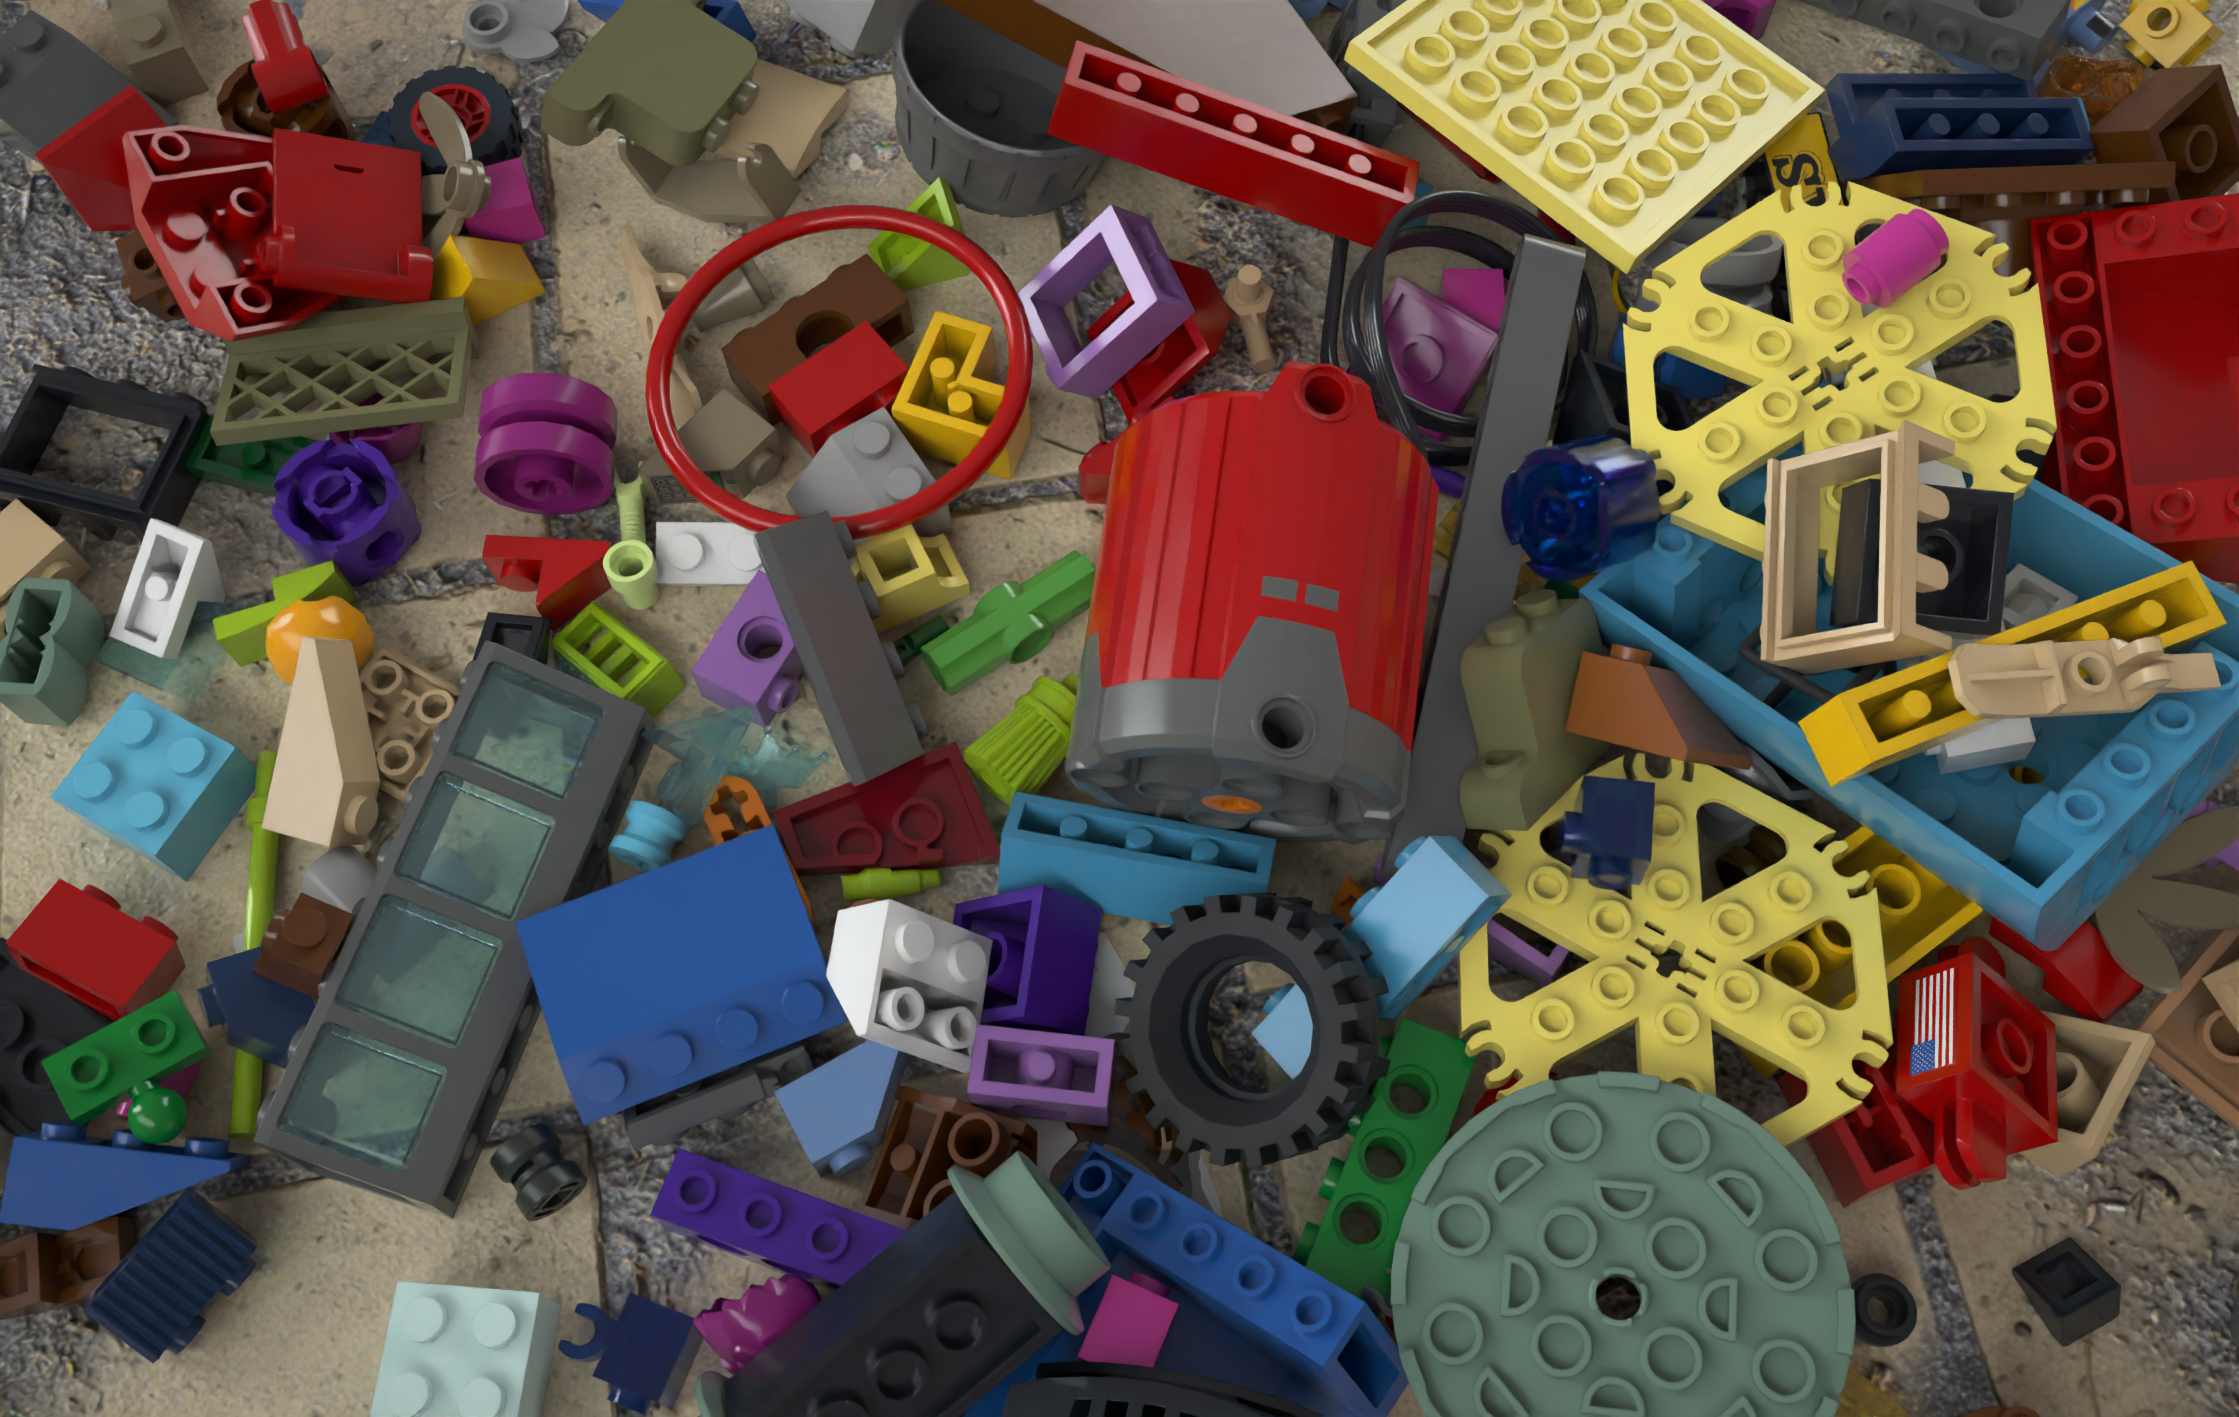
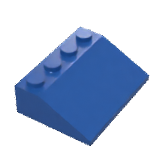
M774 823L515 922L558 1062L583 1125L848 1022L846 1013L826 977L827 961Z

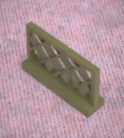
M465 297L319 313L290 331L234 342L222 338L228 351L229 359L210 433L216 446L463 417L471 359H479L480 351L479 338ZM410 370L418 374L417 377L401 388L392 384L393 381ZM350 377L358 381V383L339 395L331 391ZM290 384L298 388L278 402L270 398ZM437 385L448 391L447 397L419 399ZM377 392L386 397L375 405L357 406ZM316 399L324 403L323 406L314 412L297 414L298 411ZM254 407L263 410V412L252 419L235 421Z

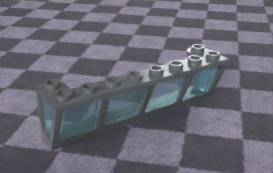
M486 640L477 659L470 661L462 673L459 687L460 696L450 717L444 718L435 731L432 744L433 754L423 776L417 777L408 789L405 799L406 812L395 836L389 837L380 849L376 864L377 875L366 898H361L352 909L351 914H354V918L348 932L349 935L338 959L329 964L327 972L318 986L319 999L307 1025L301 1026L291 1040L288 1049L289 1064L277 1090L272 1091L265 1098L259 1109L256 1122L258 1131L253 1139V1142L303 1171L451 1219L455 1216L542 1010L515 922L592 892L609 852L608 847L617 833L658 736V731L646 708L502 645Z

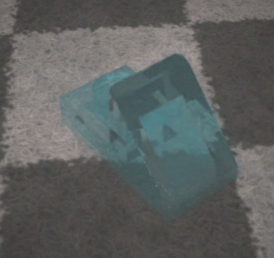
M744 706L642 732V737L681 760V763H674L660 781L657 788V796L662 799L658 806L675 814L689 826L698 824L756 712Z

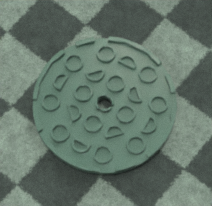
M1598 1071V1074L1569 1077L1556 1081L1552 1079L1541 1081L1515 1091L1493 1103L1469 1120L1446 1142L1430 1162L1411 1196L1412 1200L1403 1219L1398 1240L1395 1243L1391 1270V1305L1401 1363L1412 1392L1426 1417H1834L1845 1385L1850 1358L1853 1356L1856 1326L1854 1289H1851L1847 1263L1840 1244L1842 1239L1823 1197L1809 1175L1792 1154L1765 1128L1742 1111L1709 1093L1704 1095L1687 1087L1662 1081L1659 1076L1633 1072ZM1608 1278H1624L1635 1285L1640 1295V1306L1633 1317L1626 1320H1614L1600 1312L1595 1294L1599 1285Z

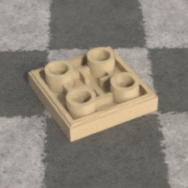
M382 644L359 674L380 777L378 792L405 807V799L410 785L417 777L423 776L433 754L432 744L435 731L444 718L450 717L460 696V690L454 684Z

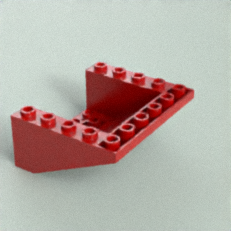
M2239 193L2030 219L2029 240L2035 285L2038 283L2057 423V429L2053 436L2059 493L2182 563L2192 560L2198 572L2211 580L2239 584Z

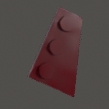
M956 742L916 757L855 787L849 782L773 811L798 877L859 873L867 867L909 870L999 864L1000 860L999 845Z

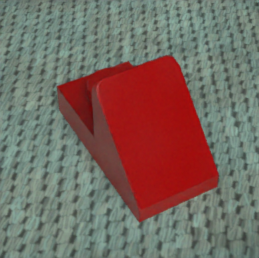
M486 535L482 558L498 585H503L508 589L519 592H531L538 587L536 608L541 617L550 619V630L560 627L587 607L593 600L595 601L612 588L603 567L604 556L612 547L608 541Z

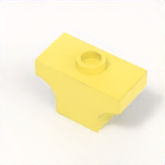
M912 524L855 545L858 556L855 557L851 570L857 584L868 580L874 592L882 615L872 620L877 634L971 594L969 582L944 533L933 537H919Z

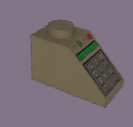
M725 388L717 393L678 430L684 447L699 468L722 489L739 499H744L756 486L768 483L776 475L781 462L785 459L776 428ZM656 450L637 468L649 498L657 505L699 502L674 477L659 450Z

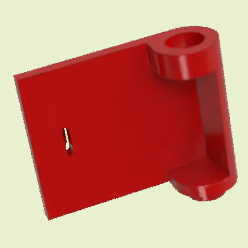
M275 128L273 131L272 237L265 236L263 240L261 254L262 273L272 274L274 287L400 304L428 301L433 280V254L430 247L422 246L421 152Z

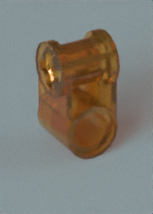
M2064 55L2054 60L2037 85L2036 90L2039 98L2081 97L2092 129L2144 82L2145 77L2143 67L2134 61H2111Z

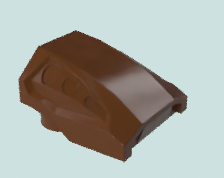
M899 1085L894 1097L899 1102L860 1204L854 1202L851 1210L909 1230L955 1192L947 1174V1170L953 1165H957L985 1178L1019 1150L1037 1166L1038 1132L1026 1122L981 1109L958 1099Z

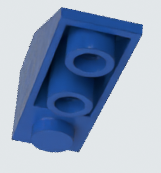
M43 1121L41 1130L13 1137L0 1210V1223L72 1231L249 1165L251 1154L228 1152L230 1141L218 1138L186 1137L184 1147L150 1144L138 1139L130 1129H115L112 1139L86 1136L87 1124L78 1126L71 1121Z

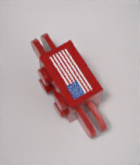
M1974 936L1963 940L1960 945H1949L1938 950L1937 964L1900 976L1899 1006L1895 1012V1021L1898 1029L1897 1065L1893 1070L1896 1093L1934 1123V1162L1942 1177L1950 1186L1958 1190L1977 1187L1981 1182L1992 1183L2006 1178V1156L2058 1142L2055 1023L2005 980L2004 961L1992 943L1981 936Z

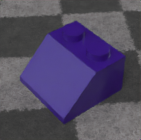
M1046 885L956 903L953 924L993 940L980 1025L1085 1036L1102 909Z

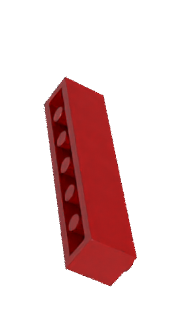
M1076 40L1059 89L1046 133L1374 248L1381 233L1394 215L1406 204L1414 200L1420 162L1078 40Z

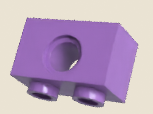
M758 570L691 670L702 697L764 729H767L777 712L783 714L791 706L798 692V679L804 672L803 665L766 573ZM767 646L781 647L779 652L770 658H755V655Z
M977 1024L967 1088L970 1104L999 1115L1108 1127L1116 1064L1115 1039Z

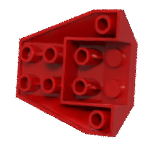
M188 125L127 131L124 133L122 141L135 224L190 325L234 342L290 331L347 297L274 287L272 274L262 273L261 254L263 240L265 236L272 237L273 138Z

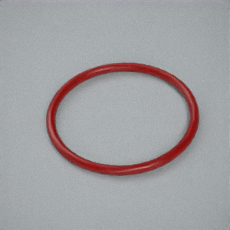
M841 205L803 211L777 219L752 230L715 254L690 278L667 309L657 329L646 369L645 398L650 428L658 450L674 477L694 498L709 510L725 520L755 533L804 518L759 508L737 498L711 480L694 462L679 436L671 410L670 378L674 356L680 339L700 304L719 283L747 261L771 248L803 236L833 230L875 229L912 236L933 244L958 259L981 280L998 306L1005 325L1009 354L1007 381L1001 402L984 435L970 453L946 475L917 494L895 504L870 512L831 517L833 523L844 520L854 541L903 528L951 503L969 489L991 467L1006 447L1025 409L1032 378L1033 343L1028 317L1021 298L1009 277L981 246L956 229L922 214L876 205Z

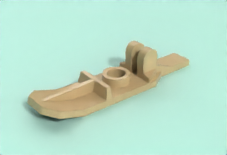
M623 226L620 247L632 283L636 315L649 355L657 329L667 309L688 282V279L683 274L676 272L658 274L640 253L633 227ZM684 333L674 356L670 378L671 410L673 418L680 427L703 407L698 390L688 377L682 354L686 339Z
M2157 636L2137 639L2131 643L2116 638L2098 641L2055 643L2052 640H2046L2032 644L2012 645L1964 643L1956 648L1948 661L1955 698L1973 717L2015 719L2128 713L2140 709L2157 693L2208 691L2221 687L2212 652L2167 654L2164 653L2161 638ZM2078 667L2087 671L2091 678V685L2080 677Z

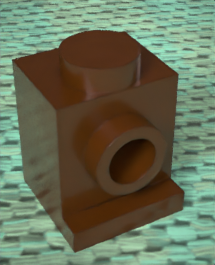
M301 892L291 911L278 909L262 938L260 947L264 949L253 967V973L319 999L318 986L321 984L329 964L338 959L349 935L348 932L353 922L354 914Z

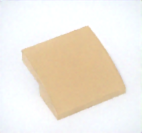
M757 58L752 81L760 86L759 93L745 115L742 116L736 112L730 119V129L724 141L714 153L733 160H738V156L750 157L752 164L754 155L751 150L746 149V145L751 142L767 144L777 154L793 179L796 180L820 155L821 134L847 109L848 89Z

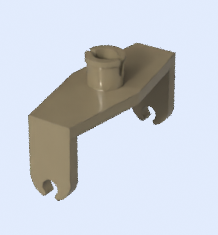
M620 136L618 139V152L622 162L654 201L705 222L724 223L726 227L729 228L731 225L733 229L742 227L747 223H770L783 218L801 191V188L777 154L767 144L751 142L746 145V149L751 150L754 155L752 164L750 157L738 156V160H697L692 165L679 167L665 162L635 142L632 145L631 139L628 137Z

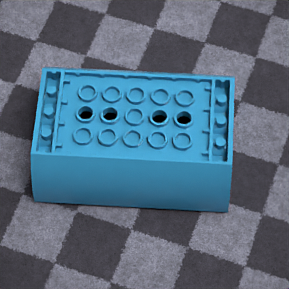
M1825 379L1816 388L1820 387L1822 389L1823 387L1829 385L1827 379ZM1836 385L1835 387L1841 391L1840 385ZM1802 441L1774 459L1781 461L1803 455ZM1767 463L1718 493L1719 500L1725 508L1765 525L1766 518L1764 496L1767 489ZM1962 471L1966 488H1970L1973 484V477L1971 474ZM2034 478L2031 484L2027 486L2024 495L2013 501L2006 574L2008 575L2020 563L2079 596L2077 603L2183 564ZM1685 500L1679 509H1682L1688 501ZM1669 513L1579 590V598L1587 599L1595 611L1601 641L1604 646L1611 650L1612 644L1653 652L1650 665L1676 671L1733 735L2041 950H2057L2228 776L2239 760V595L2199 573L2227 624L2173 654L2212 652L2221 684L2220 688L2208 691L2157 693L2140 709L2128 713L2030 718L2036 741L2027 758L2023 760L1940 774L1936 755L1925 756L1923 752H1920L1834 787H1830L1798 723L1823 704L1793 688L1772 709L1763 703V700L1781 680L1745 661L1739 653L1742 642L1762 622L1764 576L1762 562L1670 523ZM1818 558L1819 577L1817 582L1816 628L1820 632L1841 629L1842 627L1829 626L1833 586H1829L1824 578L1823 567L1825 559ZM1761 644L1755 649L1759 653H1761ZM1899 659L1896 660L1897 672L1901 671V663ZM1838 669L1804 675V678L1838 695L1858 673H1852L1846 669ZM1882 669L1871 682L1883 677ZM2016 766L2029 767L2036 770L2042 776L2043 781L2040 783L2022 784L2009 776L2007 770Z

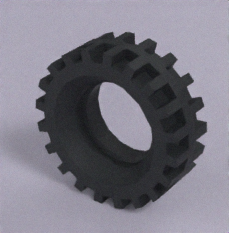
M1277 893L1216 895L1205 897V903L1181 906L1170 913L1174 921L1170 927L1152 928L1142 939L1151 949L1146 959L1129 960L1123 975L1136 982L1133 997L1116 999L1114 1014L1130 1018V1038L1115 1040L1117 1056L1133 1055L1138 1074L1125 1080L1131 1096L1148 1093L1153 1100L1155 1106L1145 1116L1154 1129L1174 1126L1179 1131L1174 1146L1185 1153L1204 1149L1210 1152L1209 1163L1227 1166L1237 1162H1246L1247 1168L1264 1166L1319 1150L1318 1146L1340 1139L1348 1133L1351 1128L1347 1122L1355 1115L1368 1112L1376 1101V1098L1367 1091L1373 1079L1387 1076L1391 1060L1378 1056L1380 1038L1394 1035V1018H1379L1376 997L1390 993L1385 977L1370 979L1362 963L1373 954L1365 941L1349 942L1341 933V930L1347 923L1335 913L1319 914L1311 909L1313 901L1302 897L1277 896ZM1250 961L1271 963L1289 974L1306 997L1313 1023L1311 1052L1301 1073L1283 1088L1269 1092L1246 1088L1230 1078L1214 1054L1208 1032L1210 999L1220 979L1235 966Z

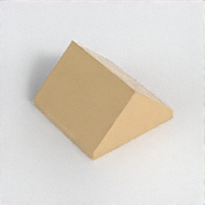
M2040 1010L2055 1023L2058 1142L2022 1151L2018 1154L2057 1178L2096 1158L2156 1043L2151 1034Z

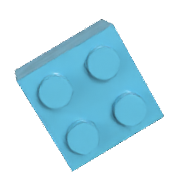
M132 691L50 798L86 826L187 882L255 790L257 767L234 745Z

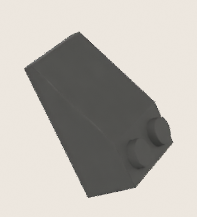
M32 10L0 38V140L39 164L41 163L34 155L129 85H132L142 95L168 127L177 126L180 123L74 35Z

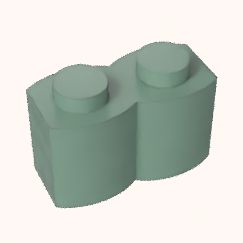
M24 577L14 589L5 614V626L8 635L0 642V702L25 723L70 726L80 714L87 698L89 682L86 668L96 657L103 641V615L69 580Z

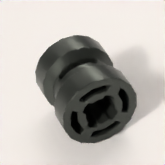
M548 1122L538 1123L518 1132L503 1143L490 1160V1164L500 1180L504 1183H511L516 1189L515 1203L529 1222L543 1219L557 1212L577 1197L587 1184V1178L577 1163L572 1160H565L561 1154L562 1141Z

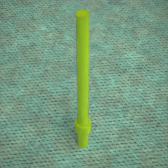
M262 751L258 753L255 796L247 801L245 828L252 832L243 952L260 947L265 931L274 916L279 833L261 827L277 751ZM237 1048L235 1049L229 1137L251 1139L255 1137L258 1131L256 1122L261 1103L263 1059Z

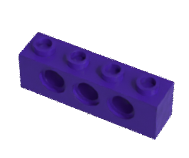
M678 1148L650 1213V1216L669 1232L778 1272L802 1277L814 1285L833 1292L908 1231Z

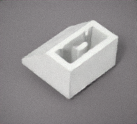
M891 899L838 910L826 977L857 1036L963 1073L970 1072L976 1025H980L993 940Z

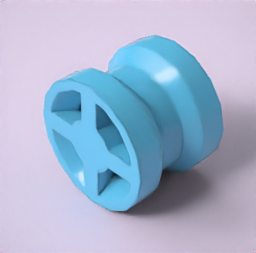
M639 800L632 801L625 813L628 824L623 833L613 837L608 851L623 863L639 871L647 872L673 862L671 853L675 845L685 841L690 827L684 820L659 806Z

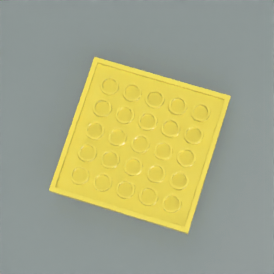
M1407 0L1352 39L1344 57L1346 62L1364 74L1369 80L1389 93L1415 115L1435 128L1461 150L1477 160L1626 275L1815 108L1825 92V89L1701 0Z

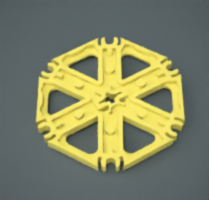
M1836 181L1828 182L1826 202L1817 207L1806 204L1802 198L1803 191L1801 185H1794L1790 192L1788 213L1784 211L1780 200L1781 189L1777 190L1652 270V279H1645L1642 285V297L1659 305L1657 310L1642 312L1637 308L1630 307L1627 312V325L1623 323V339L1633 473L1644 465L1638 473V482L1642 488L1662 479L1673 484L1674 488L1658 499V509L1662 515L1670 513V523L1760 562L1763 561L1765 525L1725 508L1719 500L1718 493L1766 464L1768 459L1777 457L1801 441L1804 455L1896 431L1905 419L1955 441V455L1937 459L1936 461L1971 474L1973 484L1970 488L2013 492V501L2024 495L2027 486L2031 484L2038 469L2031 464L2019 460L2016 452L2028 449L2037 454L2046 455L2057 429L2038 283L2029 291L2023 293L2031 276L2028 268L2020 270L2011 277L1999 276L1993 268L2000 266L2006 261L2009 247L2005 242L1993 245L1996 234L1848 181L1846 196L1849 202L1848 207L1840 205L1841 188ZM1913 209L1926 211L1938 221L1948 237L1949 249L1945 253L1947 257L1946 264L1940 270L1916 284L1886 308L1879 307L1863 317L1862 304L1850 295L1842 281V274L1845 272L1843 257L1855 247V234L1860 228L1868 224L1878 223L1883 225L1899 213L1907 215ZM1772 235L1779 238L1784 246L1791 323L1709 292L1701 283L1702 273L1706 268L1757 236ZM1985 251L1982 257L1978 256L1980 252ZM1998 320L2008 325L2013 332L2020 392L2014 399L2008 402L1996 403L1917 373L1914 370L1992 321ZM1848 343H1851L1849 346L1837 352L1838 349L1842 348ZM1667 352L1749 385L1752 388L1689 428L1681 431H1672L1663 427L1657 418L1653 365L1660 354ZM1827 368L1832 374L1843 370L1845 372L1849 371L1845 377L1844 390L1839 391L1832 384L1822 389L1820 387L1816 388L1820 383L1821 369ZM1797 375H1799L1798 378L1794 379L1793 381L1791 380L1792 378H1794V377H1796ZM1880 474L1820 488L1818 558L1825 559L1823 567L1824 578L1829 586H1833L1842 488L1869 478L1880 479ZM1685 500L1688 501L1682 509H1679Z
M1636 753L1629 770V780L1626 778L1623 767L1624 754L1580 777L1528 831L1489 830L1488 833H1483L1477 849L1494 859L1496 865L1487 870L1512 894L1494 915L1503 913L1590 962L1519 1001L1507 1002L1495 996L1489 986L1487 936L1489 920L1457 954L1459 1040L1468 1032L1487 1028V1030L1480 1031L1471 1037L1467 1042L1465 1053L1470 1058L1481 1051L1492 1050L1500 1056L1502 1065L1486 1074L1484 1079L1487 1089L1499 1088L1505 1085L1512 1076L1518 1080L1511 1088L1498 1091L1496 1100L1499 1101L1515 1091L1541 1081L1549 1080L1551 1069L1634 1024L1637 1073L1659 1076L1662 1081L1684 1086L1704 1095L1709 1093L1716 1096L1712 1043L1713 1030L1805 1081L1808 1090L1806 1098L1801 1103L1761 1124L1785 1148L1856 1110L1863 1103V1101L1857 1099H1864L1870 1093L1873 1084L1855 1074L1852 1069V1061L1862 1060L1870 1066L1879 1069L1889 1056L1887 1049L1893 1044L1877 887L1867 895L1849 898L1859 893L1870 878L1869 873L1863 870L1852 877H1843L1834 870L1832 862L1842 858L1849 848L1845 840L1832 842L1824 848L1822 853L1815 849L1817 845L1831 841L1837 831L1711 765L1688 762L1687 770L1690 778L1689 782L1681 780L1684 774V762L1670 758L1667 763V776L1665 778H1655L1646 771L1645 754ZM1607 800L1619 805L1623 810L1627 897L1548 855L1540 844V834L1542 831L1597 801ZM1712 802L1723 804L1771 829L1783 838L1786 845V855L1782 860L1702 902L1696 818L1697 810L1702 805ZM1828 919L1835 920L1841 923L1850 934L1856 1001L1852 1007L1845 1010L1831 1009L1753 967L1748 962ZM1645 925H1647V926H1649V927L1655 929L1656 931L1660 932L1661 934H1659V933L1655 932L1654 930H1652V929L1646 927ZM1669 948L1676 950L1681 954L1678 965L1687 973L1675 970L1669 978L1661 976L1656 972L1659 961L1650 954L1653 952L1656 955L1663 956ZM1697 954H1700V955H1702V956L1708 958L1709 960L1713 961L1714 963L1708 961L1707 959H1705V958H1703V957H1701V956H1699V955H1697Z

